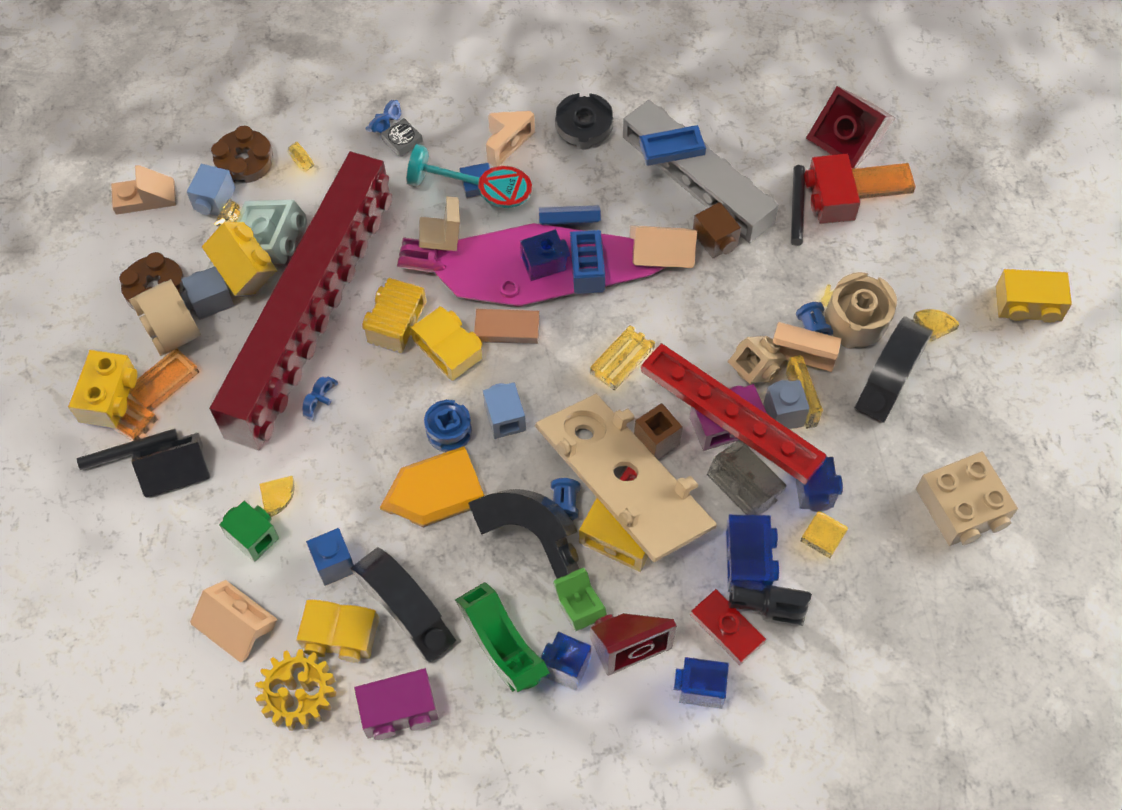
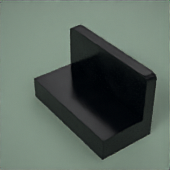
M199 432L133 452L131 462L144 497H151L210 478L202 452L203 444Z

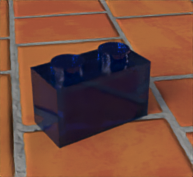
M729 514L726 524L728 592H732V585L763 590L767 585H772L774 581L779 580V561L773 560L772 549L777 548L778 534L777 528H771V515Z

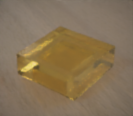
M818 510L801 537L800 542L830 559L845 536L848 527Z

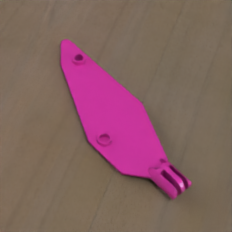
M532 223L459 239L457 251L419 247V239L403 237L397 267L435 273L458 298L520 307L576 294L574 293L570 232L582 230ZM601 233L605 287L649 277L667 268L662 266L634 265L632 262L634 239ZM595 244L577 245V247L595 246Z

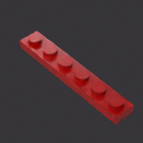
M660 343L641 365V372L803 484H807L825 461L827 454L663 343Z

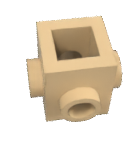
M757 336L747 337L742 340L737 346L735 353L727 362L737 371L742 379L751 384L773 380L780 373V365L786 357L779 351L780 346L772 343V338Z

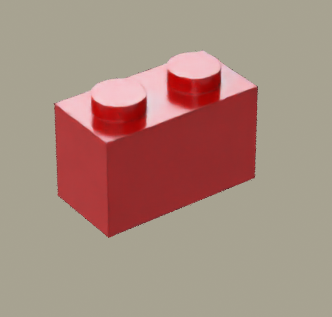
M848 154L812 157L810 168L805 171V184L807 188H811V209L813 213L817 212L819 224L855 221L861 202Z

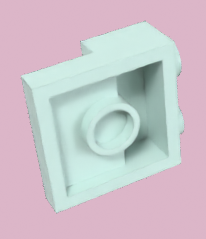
M295 200L245 201L236 219V222H244L252 229L255 239L262 249L270 255L273 264L286 263L288 256L293 255L296 250L295 240L299 231L305 230L307 226L306 214Z

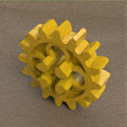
M303 649L297 651L296 657H291L286 650L283 653L284 660L279 662L272 657L270 661L273 668L271 670L263 668L260 670L265 681L256 682L255 687L263 694L258 695L255 699L259 706H264L261 712L266 719L273 716L272 722L276 727H279L285 721L289 731L294 730L296 722H300L304 729H308V719L313 717L316 721L320 722L322 718L319 711L321 709L331 710L332 707L327 698L336 697V691L329 685L335 683L336 680L333 673H327L330 667L326 661L318 664L319 657L316 653L313 652L307 659ZM302 667L304 668V672L301 671L298 674V681L300 682L303 689H296L297 683L293 677V673L297 668ZM277 684H283L287 687L279 688L277 690L278 693L272 692L273 687ZM314 686L320 687L319 692L315 695H308L305 692H311ZM296 689L295 697L298 700L299 706L296 711L288 712V707L291 708L294 705V698L289 690L293 691Z

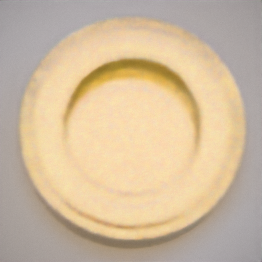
M298 142L293 143L287 148L288 154L301 171L307 172L314 167L312 159Z

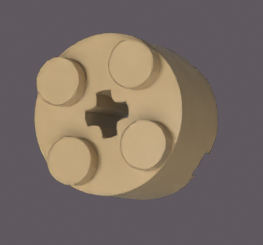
M857 272L843 277L838 282L825 310V320L828 325H831L833 336L842 338V346L850 349L869 346L878 342L886 333L895 314L897 297L893 288L880 277L875 279L867 276L868 273Z
M171 279L129 299L138 316L145 314L139 317L150 338L157 336L151 340L160 356L201 335Z

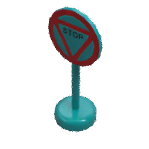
M416 144L412 150L406 175V182L409 186H419L426 172L478 185L481 197L489 204L497 207H517L525 203L531 196L532 182L529 176L515 167H492L479 178L428 165L429 152L424 145Z

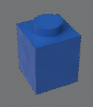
M339 528L306 541L324 586L353 574L350 568L354 564Z

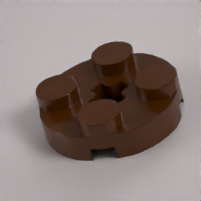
M239 126L235 131L224 135L211 147L215 167L229 170L233 183H236L235 180H245V183L257 181L265 176L272 166L273 151L269 140L260 132L253 131L249 126ZM242 153L248 154V158L244 159L243 157L236 159L238 155Z
M158 252L150 253L147 257L137 260L119 276L121 292L127 304L133 310L135 309L129 299L152 288L151 286L146 288L152 281L157 280L158 284L171 279L179 294L183 292L184 288L181 279L185 278L180 266L174 260L164 257L163 254Z

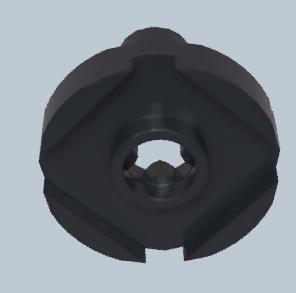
M580 93L569 95L557 106L555 128L565 141L576 145L579 149H589L592 145L605 140L613 130L612 107L607 100L597 94L589 93V97H580ZM579 117H582L584 119L587 117L590 118L588 122L579 121Z

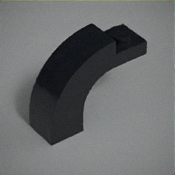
M904 316L879 356L854 408L885 423L934 330Z
M509 489L488 494L468 503L481 535L505 525L525 527L533 532L542 543L557 579L579 569L577 564L579 561L578 553L573 544L568 543L566 538L578 531L568 514L548 497L534 491Z
M377 547L350 568L369 596L376 599L395 619L426 662L430 663L457 641L441 619L442 615L425 592L386 551Z

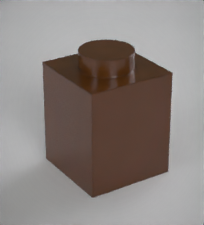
M721 202L694 215L693 230L697 231V240L712 258L721 254H729L738 246L741 227Z
M661 403L635 420L634 435L657 459H660L680 445L683 426Z

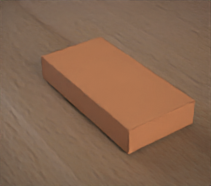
M476 309L474 333L481 342L538 344L539 311Z

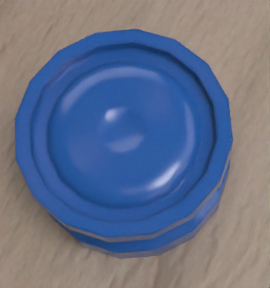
M446 399L431 405L425 413L424 425L427 438L435 449L448 452L466 446L471 439V419L468 409L463 404L459 405L455 400Z

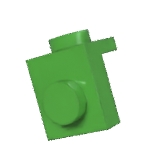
M580 568L553 581L559 605L575 632L594 624L596 620L607 615L603 603L591 586L585 568Z

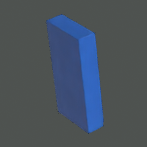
M698 125L639 136V144L646 166L703 156L706 153V147Z
M599 205L539 208V223L541 225L595 223L601 221Z

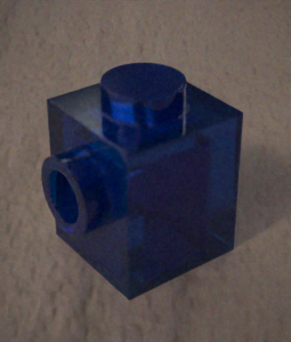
M556 229L520 240V256L531 281L566 270L567 257H570V251L566 240H560Z
M826 457L823 464L806 485L796 479L800 509H810L813 512L826 511L834 507L838 495H842L843 492L841 475H836L833 457Z
M558 631L553 643L548 642L541 655V659L545 662L550 672L544 677L577 691L591 660V645Z
M685 657L682 669L676 668L673 690L680 691L679 703L722 709L726 700L729 663Z

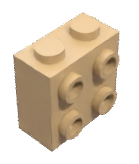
M983 451L924 474L916 487V491L949 546L959 542L962 545H967L979 539L981 533L988 530L996 533L1007 528L1011 524V518L1018 510V507Z

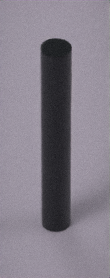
M796 165L793 168L791 244L795 246L803 244L805 167L803 165Z
M174 428L78 457L77 464L80 470H85L131 456L134 451L178 439L179 436Z

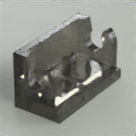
M741 440L736 441L714 456L706 474L752 522L778 501L775 497L779 496L787 487Z

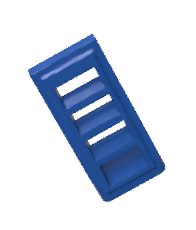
M601 230L570 232L574 293L604 292L605 268ZM595 244V246L577 247V245Z

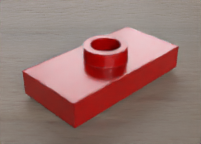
M715 589L691 610L690 616L740 666L765 643L766 638L736 608H729V601Z

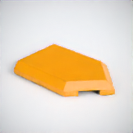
M462 446L402 467L384 498L380 510L389 514L399 515L421 527L470 511L468 503L483 497L484 493L466 448Z

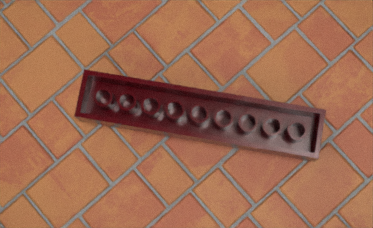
M349 151L209 408L224 439L260 451L263 443L271 438L277 416L285 411L290 391L293 386L299 384L304 364L307 359L310 360L313 357L318 337L326 332L331 312L340 305L345 285L353 280L358 260L364 258L371 235L377 233L383 212L388 211L391 206L392 194L389 191V176L386 175L384 161Z

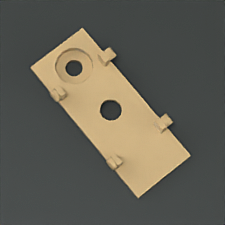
M596 393L536 422L535 427L653 562L662 559L716 528L717 523L689 494L690 491L698 487L697 482L691 476L676 480L626 426L627 423L635 419V416L629 409L624 411L618 410L614 413ZM587 429L592 432L593 437L587 440L580 439L576 436L575 431ZM619 466H628L635 470L637 478L632 481H622L614 475L613 471Z

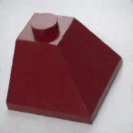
M836 86L806 139L831 155L848 154L851 167L856 169L878 146L895 117L873 103Z
M626 613L614 617L612 614L596 620L594 626L590 627V639L607 676L672 649L677 625L674 619Z

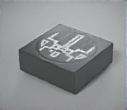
M405 118L381 133L382 140L399 157L412 150L416 144L423 142L422 135Z

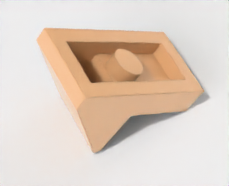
M531 111L490 113L488 115L489 131L493 135L486 143L487 162L493 167L501 165L535 133L534 113Z
M135 165L136 180L111 184L112 208L116 215L176 206L174 179L140 165Z

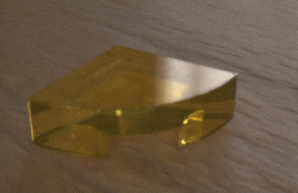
M228 199L214 224L219 227L223 222H237L240 216V205L232 199Z
M920 310L915 312L913 316L916 322L934 330L929 339L930 342L957 330L959 327V322L955 318L939 310Z
M293 476L259 484L264 510L270 517L283 511L293 498L295 491Z

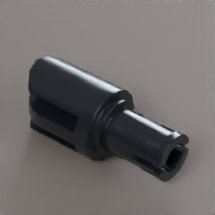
M732 585L728 605L729 608L759 612L763 620L803 626L812 594L808 591L767 585L763 590Z

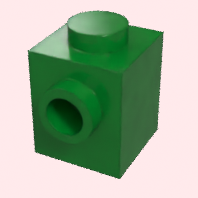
M245 500L239 506L231 508L219 524L226 538L254 562L279 539L274 526L270 523L272 520L270 515L259 505L253 508Z

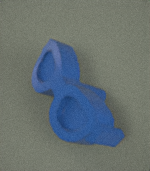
M398 100L389 101L384 108L383 114L375 115L369 126L365 128L367 132L382 133L390 127L389 120L400 118L401 108Z
M327 376L320 377L314 383L312 392L307 394L303 401V417L313 421V413L318 401L328 406L331 404L332 400L324 397V395L333 385L336 386L338 384L337 380Z

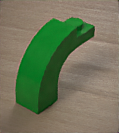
M484 582L455 599L480 647L512 692L530 689L536 686L542 677L550 673L545 662L520 636L497 592L490 585Z

